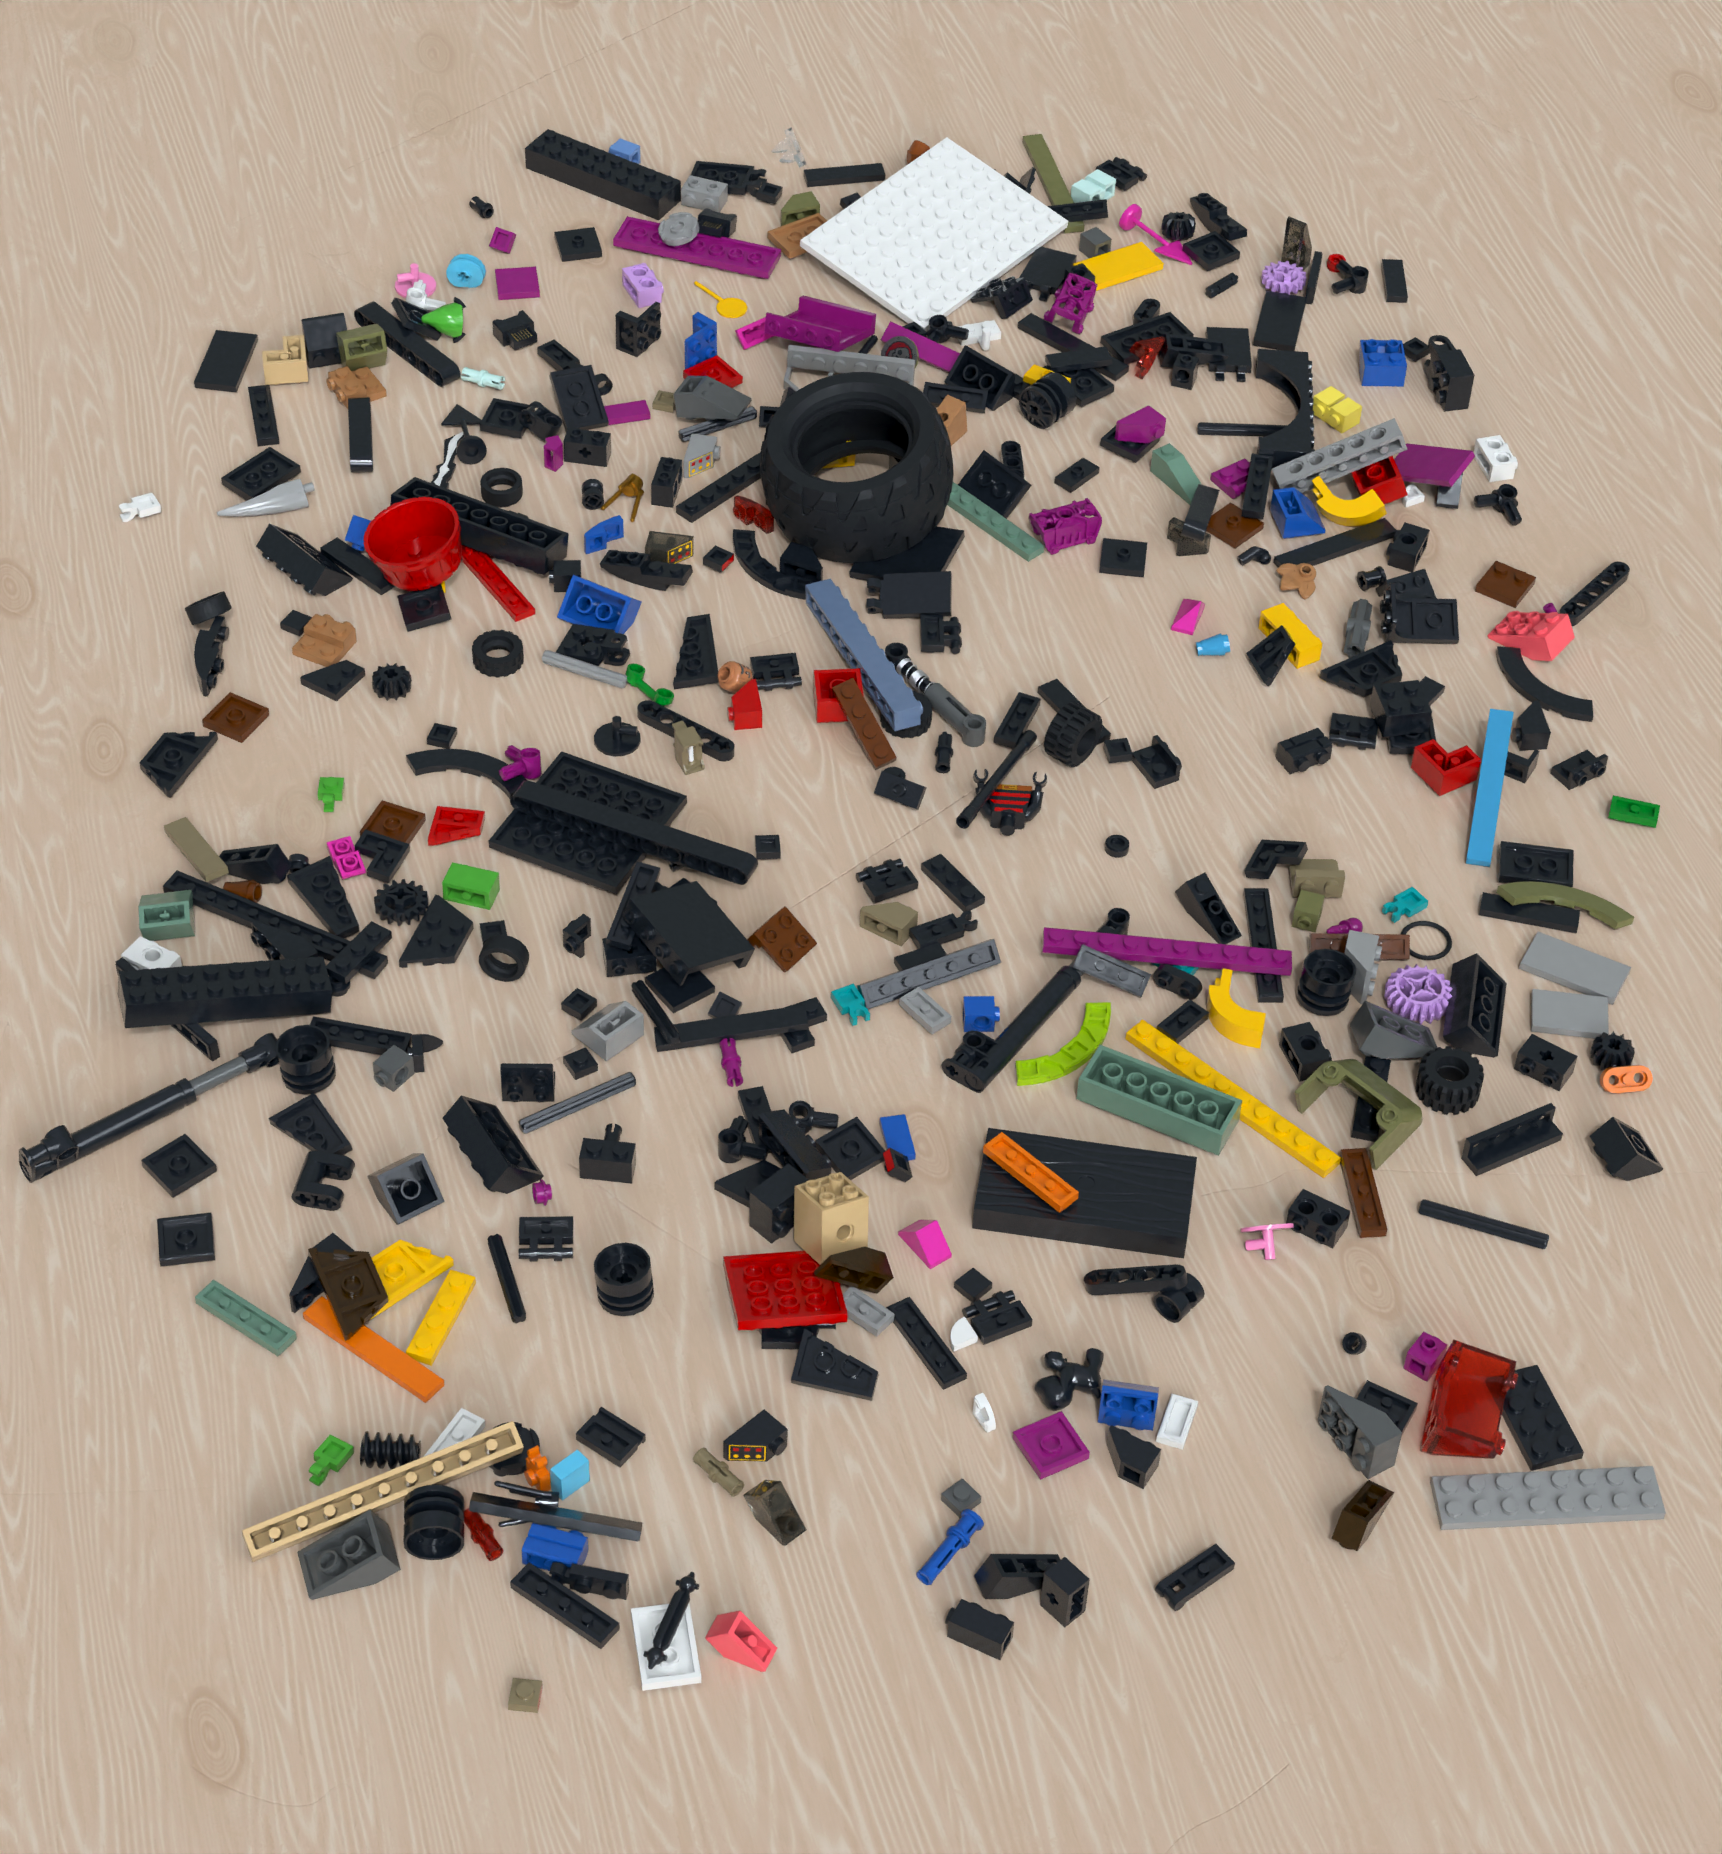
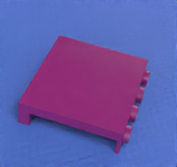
M803 295L799 297L798 310L789 315L781 316L767 312L765 333L840 352L875 334L876 314Z

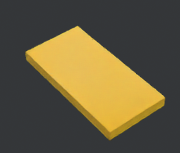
M1143 242L1073 263V266L1083 263L1093 273L1095 283L1098 284L1096 291L1162 270L1164 265Z

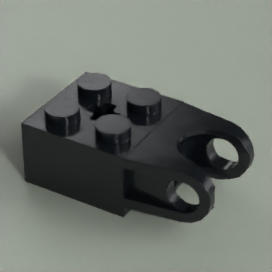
M1442 335L1431 336L1428 341L1431 360L1427 359L1424 363V371L1429 381L1430 390L1434 392L1437 403L1441 405L1444 412L1468 409L1475 376L1461 349L1456 350L1447 337ZM1435 341H1440V342H1442V343H1444V344H1443V345H1437V344H1435L1434 342H1435Z

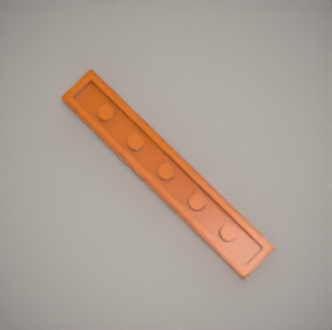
M323 1296L303 1312V1319L423 1402H428L444 1386V1379L365 1325L349 1340L345 1341L330 1304Z

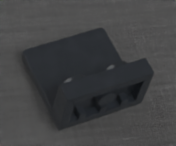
M1014 276L1005 280L997 278L990 281L988 287L977 290L976 295L971 298L972 303L994 300L1001 319H1007L1033 300L1025 278L1015 279Z
M659 302L653 303L639 317L623 311H619L615 315L617 350L638 357L661 336Z
M1425 569L1385 580L1376 588L1379 597L1384 595V590L1388 589L1390 583H1395L1396 595L1437 599Z
M501 1064L502 1101L554 1102L556 1077L555 1071H553V1064Z

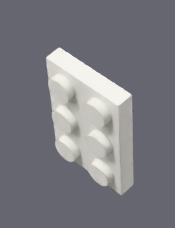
M669 1604L631 1609L642 1691L701 1683V1671L690 1604L686 1608L669 1648L664 1651V1655L668 1656L667 1661H663L653 1669L648 1668L647 1657H644L643 1654L644 1651L653 1648V1639Z

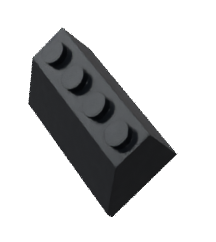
M270 523L256 545L263 552L262 556L271 562L275 561L277 563L276 567L279 570L290 573L289 578L298 584L305 585L303 589L312 595L318 593L327 596L350 583L353 577L301 536Z
M1477 953L1452 965L1450 977L1452 991L1449 993L1452 997L1448 999L1449 1004L1445 1014L1443 1037L1455 1049L1458 1047L1462 1048L1463 1052L1468 1051L1475 1055L1494 1058L1498 1056L1507 983Z
M461 1095L443 1116L442 1119L448 1126V1132L456 1138L460 1144V1150L468 1156L472 1162V1168L480 1174L484 1180L483 1184L488 1190L508 1194L543 1178L544 1175L496 1105Z

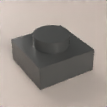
M963 1478L941 1493V1501L959 1518H961V1512L964 1509L972 1510L981 1503L982 1496Z

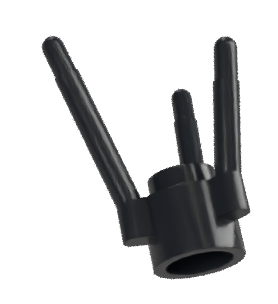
M501 1481L494 1482L495 1486L508 1489L510 1493L535 1498V1503L558 1507L559 1492L541 1491ZM510 1519L499 1522L498 1526L506 1527L529 1522Z

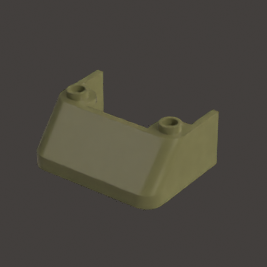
M1356 1059L1325 1062L1295 1091L1298 1111L1303 1114L1329 1086H1336L1340 1083L1344 1084L1378 1110L1376 1115L1377 1124L1385 1133L1369 1148L1372 1168L1377 1170L1421 1125L1423 1120L1421 1108Z

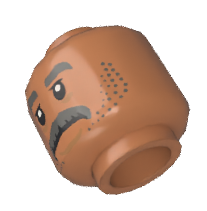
M735 661L725 663L718 671V682L721 688L734 694L752 679V672L749 667Z

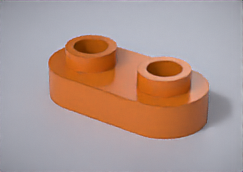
M1642 1065L1609 1067L1602 1072L1600 1084L1605 1091L1610 1093L1644 1091L1650 1087L1653 1077L1651 1071ZM1636 1073L1640 1075V1079L1638 1082L1634 1081V1075ZM1614 1075L1615 1082L1613 1084H1610L1609 1078L1610 1076Z

